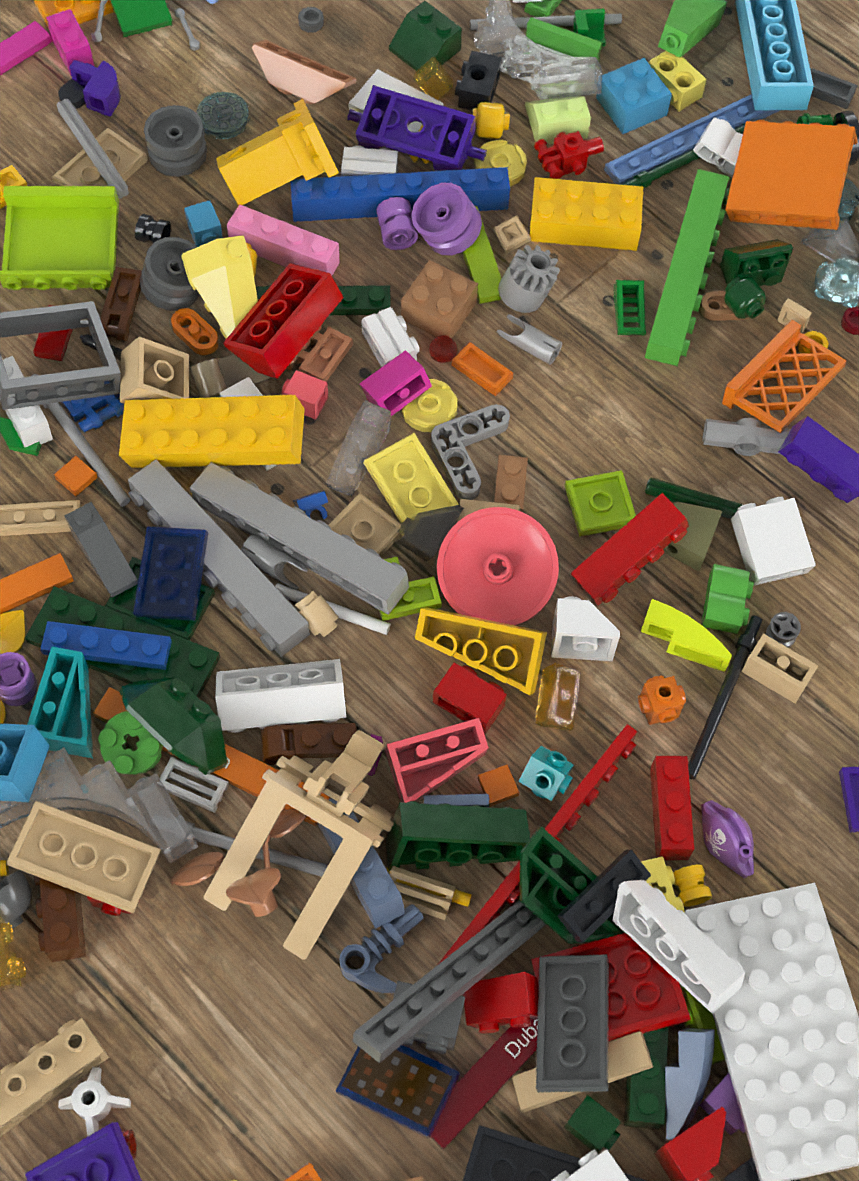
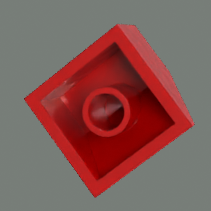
M723 1106L666 1143L654 1153L671 1181H708L714 1177L710 1170L719 1164L727 1113Z

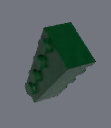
M413 801L407 803L400 802L392 820L394 825L385 838L388 870L391 871L393 866L400 868V865L416 864V870L429 869V863L445 861L449 862V867L462 866V864L469 862L471 859H478L479 864L519 861L520 852L530 840L526 810L513 809L511 807L488 808L479 805L454 806L447 803L437 805L420 804Z

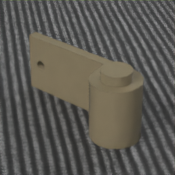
M235 354L218 360L216 358L190 367L200 398L219 397L220 392L247 377L254 384L274 378L257 373Z

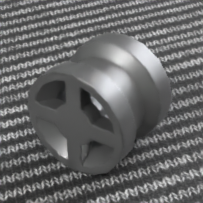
M780 612L771 619L765 635L789 648L794 644L796 637L799 635L801 625L798 618L793 614Z

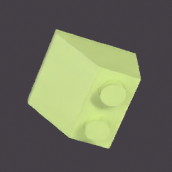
M571 95L525 102L535 143L538 140L544 139L547 145L553 144L554 138L560 132H565L567 135L579 131L583 139H588L591 116L585 97Z

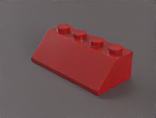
M289 263L223 344L257 373L278 379L344 297L331 273Z

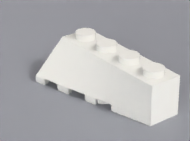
M645 880L624 881L619 885L612 921L712 1014L741 989L746 973L742 969L741 964L734 957L725 954L709 934L702 933L693 925L686 913L672 906L659 889L651 887Z

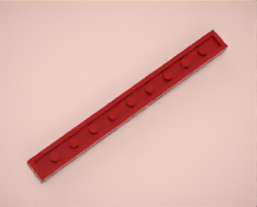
M628 724L545 827V830L560 843L562 840L559 837L564 830L571 831L580 820L581 815L578 812L584 805L590 807L600 794V791L597 790L603 781L608 784L619 769L615 765L621 757L627 760L636 748L637 744L634 743L637 731ZM520 860L438 964L501 915L500 912L507 903L510 906L516 903L520 897Z

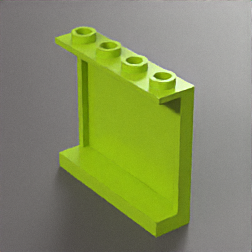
M4 186L3 197L7 204L2 270H0V282L3 288L20 290L22 288H36L39 290H48L50 288H64L67 290L92 288L104 290L110 287L116 268L119 199L115 186Z

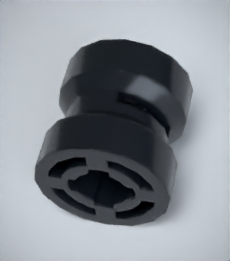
M142 214L136 224L135 239L144 243L147 241L154 243L165 237H170L171 222L164 219L157 221L151 215Z

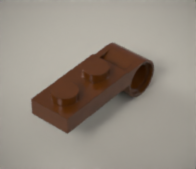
M293 724L265 727L261 730L263 762L268 765H276L282 756L289 760L293 756L299 758H338L344 752L351 737L356 732V724Z

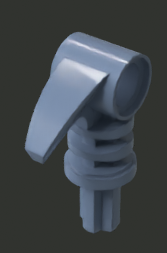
M409 905L404 909V915L380 926L381 929L379 931L373 928L370 931L372 937L363 936L361 938L362 945L351 944L342 950L339 959L342 975L347 980L356 982L362 987L375 992L395 993L397 983L378 974L375 971V966L383 960L381 956L383 952L388 955L392 953L390 948L392 945L398 948L402 947L405 944L402 937L423 920L424 917L421 911L415 905ZM352 956H358L365 963L360 969L351 970L346 966L347 960Z

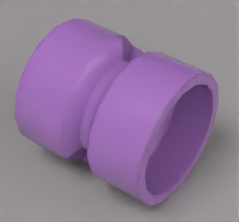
M389 198L381 202L377 207V217L381 227L383 244L391 250H403L411 247L418 239L417 230L412 222V207L405 198Z
M14 652L0 654V699L10 706L24 705L35 696L38 687L37 680L28 662L22 655Z

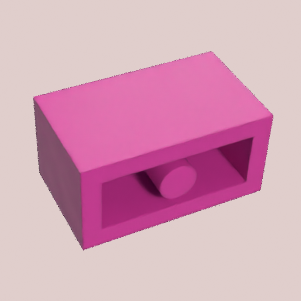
M71 9L46 17L52 41L69 74L71 75L69 67L74 60L94 66L90 44Z
M406 350L359 383L369 403L386 420L432 387L424 367Z

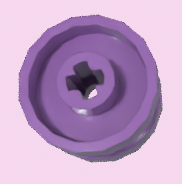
M439 183L429 187L414 203L411 214L416 230L432 250L441 255H455L464 252L475 242L482 226L481 215L462 188L453 183Z

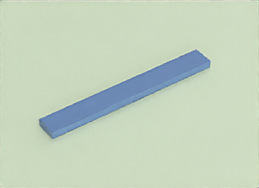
M751 94L605 164L604 171L615 184L621 185L634 179V175L644 170L648 172L693 150L713 118L725 120L733 129H736L746 124V121L762 120L780 110H755Z

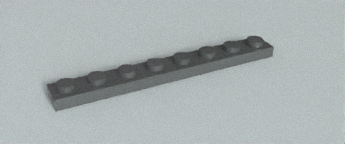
M520 900L517 901L354 1031L352 1042L380 1063L546 924L522 904Z

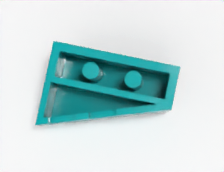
M51 647L27 725H34L50 745V751L93 759L88 664L83 652Z

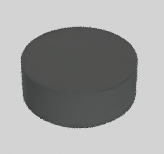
M315 7L302 9L298 14L299 27L308 33L321 30L324 26L322 11Z

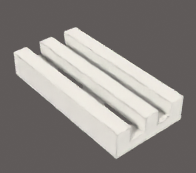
M171 757L156 785L161 790L215 813L218 808L217 804L219 801L221 802L223 793L227 790L229 783L212 774L205 775L198 768ZM176 768L218 788L214 791L173 773L172 770ZM167 779H170L183 786L193 789L199 793L211 797L212 799L211 801L207 800L183 788L167 782Z

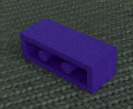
M809 416L796 423L778 452L786 457L789 463L798 466L806 472L812 480L821 483L833 492L836 498L848 503L859 497V454Z

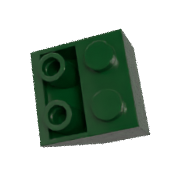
M775 239L725 248L720 268L726 284L728 285L732 280L740 276L743 278H753L759 286H772L782 282L793 247L792 244Z

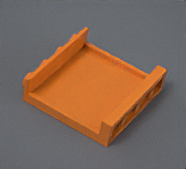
M766 120L746 121L725 208L730 222L838 230L840 222L838 209L853 144L857 145L858 142L855 127H850L846 124L831 126L820 123L796 124L791 121H784L782 123L768 122Z

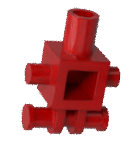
M579 131L567 135L565 132H560L554 138L553 147L550 148L547 147V142L544 139L538 140L534 144L535 150L539 153L538 159L542 163L544 171L549 172L551 179H560L563 175L573 172L576 175L582 174L587 168L588 156L604 152V144L600 136L584 141Z

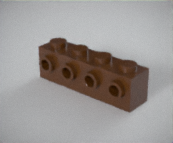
M33 875L36 887L40 886L41 898L36 899L38 919L43 918V931L38 932L41 952L45 951L52 962L86 957L81 893Z

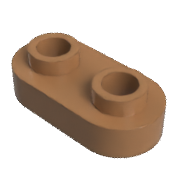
M711 291L703 296L700 312L706 319L712 321L745 320L737 318L724 301L725 291Z

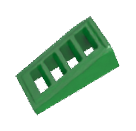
M616 280L613 291L617 335H645L644 280ZM623 294H635V298H623ZM623 303L636 304V307H623ZM623 313H637V317H623ZM624 322L638 323V327H624Z

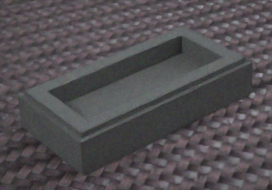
M810 68L814 85L811 96L848 109L858 85Z

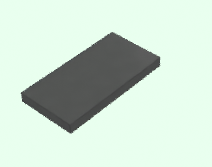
M607 955L540 957L536 1065L537 1092H608L609 959Z

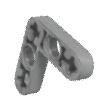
M495 404L439 424L432 430V448L455 494L461 499L473 500L479 495L481 488L480 476L465 446L506 431L509 426L510 414L507 408L502 405ZM492 416L501 419V422L498 423L496 420H492ZM466 424H474L477 426L478 431L474 434H467L462 428ZM440 435L449 438V449L446 450L444 440L439 439ZM460 457L464 463L460 467H452L448 463L449 458ZM465 474V479L469 485L473 484L472 489H468L466 486H463V478L461 475Z

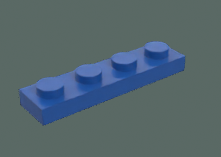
M47 621L40 650L42 654L49 655L51 647H58L83 652L85 660L166 670L172 641L170 636Z

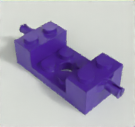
M375 85L372 86L363 113L352 109L348 113V121L359 123L355 134L358 146L367 149L387 147L432 161L433 168L437 171L462 170L463 164L468 157L482 161L486 157L487 150L472 146V139L476 130L475 115ZM412 122H420L423 125L419 132L414 133L408 130V126Z

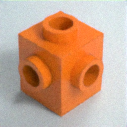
M655 676L644 683L641 694L638 696V703L641 712L646 715L649 725L668 723L679 718L684 703H686V695L683 687L677 685L674 676L667 678Z

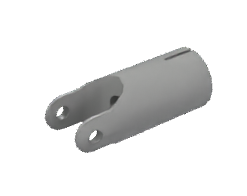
M508 314L507 318L520 326L524 331L520 335H509L498 329V335L545 363L552 364L561 350L562 342Z
M255 534L248 537L241 551L252 563L288 587L299 589L296 584L289 581L283 574L284 565L288 562L302 571L307 572L308 569Z

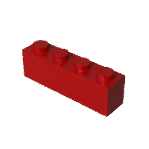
M661 493L571 572L572 577L598 606L602 602H610L618 594V588L625 582H633L641 574L642 571L640 569L648 562H656L664 554L663 549L671 542L677 543L687 534L686 529L689 527L687 518Z

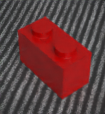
M455 662L433 691V703L463 722L479 718L484 735L505 707L507 694L504 693V690L498 684L492 681H484L478 677L472 668L466 665L461 667Z
M520 972L480 980L463 993V997H465L466 1025L479 1029L481 1034L498 1032L499 1026L510 1024L512 1028L530 1026L531 1020L538 1019L539 989L537 977L527 972Z

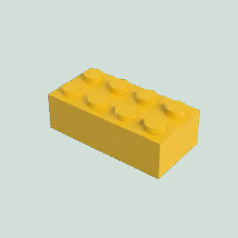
M535 177L529 231L531 242L637 251L642 225L643 187Z

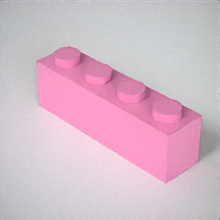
M240 204L227 223L228 237L244 235L246 243L252 246L251 248L256 251L259 257L284 267L291 263L328 272L333 275L340 263L339 243Z

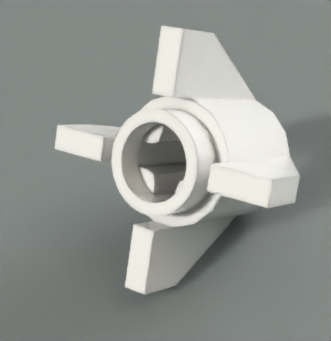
M92 1067L87 1081L80 1083L74 1089L72 1096L59 1100V1108L74 1109L85 1120L87 1135L90 1136L98 1131V1121L104 1119L109 1114L111 1108H131V1100L110 1095L101 1084V1068ZM92 1095H95L94 1102L90 1105H86V1102L88 1100H91Z

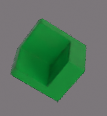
M605 9L575 10L572 31L602 42V47H604L606 44L604 33Z

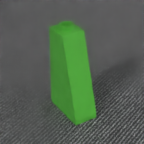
M674 0L658 47L681 58L720 24L727 1Z

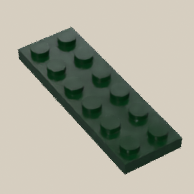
M55 586L25 636L27 643L41 648L47 621L170 636L172 642L166 670L86 660L89 668L128 684L140 680L177 677L185 682L198 698H200L220 659V654L217 651Z

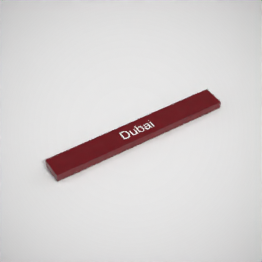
M538 1019L531 1020V1025L527 1027L512 1028L510 1026L442 1098L429 1127L426 1128L419 1124L442 1150L456 1138L537 1051Z

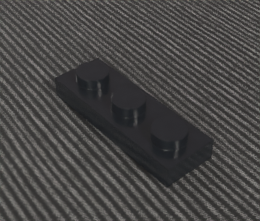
M632 849L625 850L557 917L577 942H584L614 913L619 885L624 881H646L651 874Z

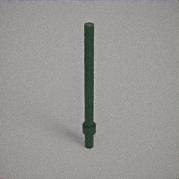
M745 124L734 130L737 133L743 134ZM691 150L648 172L644 170L634 175V179L621 185L642 186L644 189L650 186L652 181L700 157Z

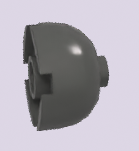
M18 870L0 881V928L3 927L6 932L24 922L21 915L29 909L32 901V890L22 870Z

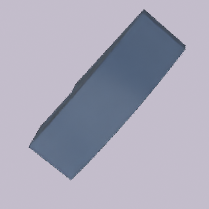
M686 1028L678 1031L679 1063H673L665 1067L666 1139L672 1140L683 1133L694 1118L700 1105L711 1071L715 1029Z

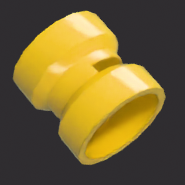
M702 865L686 866L673 872L675 885L681 891L678 897L681 898L684 907L699 905L712 899L710 888L704 885V877L706 875Z

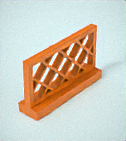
M791 320L726 385L722 404L730 409L737 405L781 433L845 367L847 360L801 333L802 325ZM800 343L808 348L810 353L797 354L795 347ZM827 360L835 366L833 368H820L819 361ZM812 361L814 369H800L799 362ZM781 362H793L794 370H780L779 364ZM816 376L818 382L816 385H804L802 377ZM782 378H797L798 385L784 386ZM764 379H777L778 386L764 387ZM800 393L802 400L788 402L786 394ZM780 394L782 402L768 403L766 395ZM748 395H760L762 403L752 404L745 398ZM784 410L785 417L782 421H779L770 415V411Z

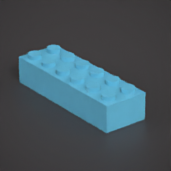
M735 0L754 109L807 110L814 85L796 0Z

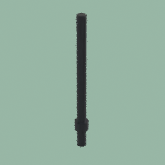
M751 616L744 634L739 636L735 645L737 651L688 763L689 779H696L748 654H751L756 646L757 640L755 638L763 621L758 616Z

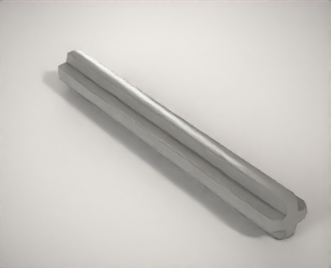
M64 99L57 103L58 112L107 185L115 186L119 199L129 194L127 184L70 100Z

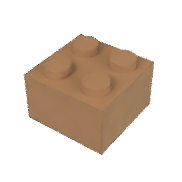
M429 260L401 299V316L405 322L450 343L477 303L478 283Z

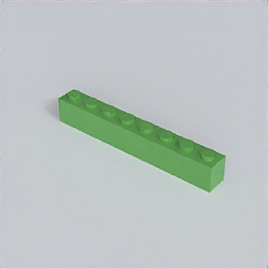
M701 169L697 170L645 354L647 359L678 366L680 356L686 357L690 340L685 339L686 333H693L696 317L691 315L693 311H699L703 295L697 293L699 289H705L708 273L703 271L705 267H711L714 252L709 251L710 246L716 247L720 230H716L715 227L716 224L722 226L726 209H722L721 206L722 204H727L730 188H727L729 176Z

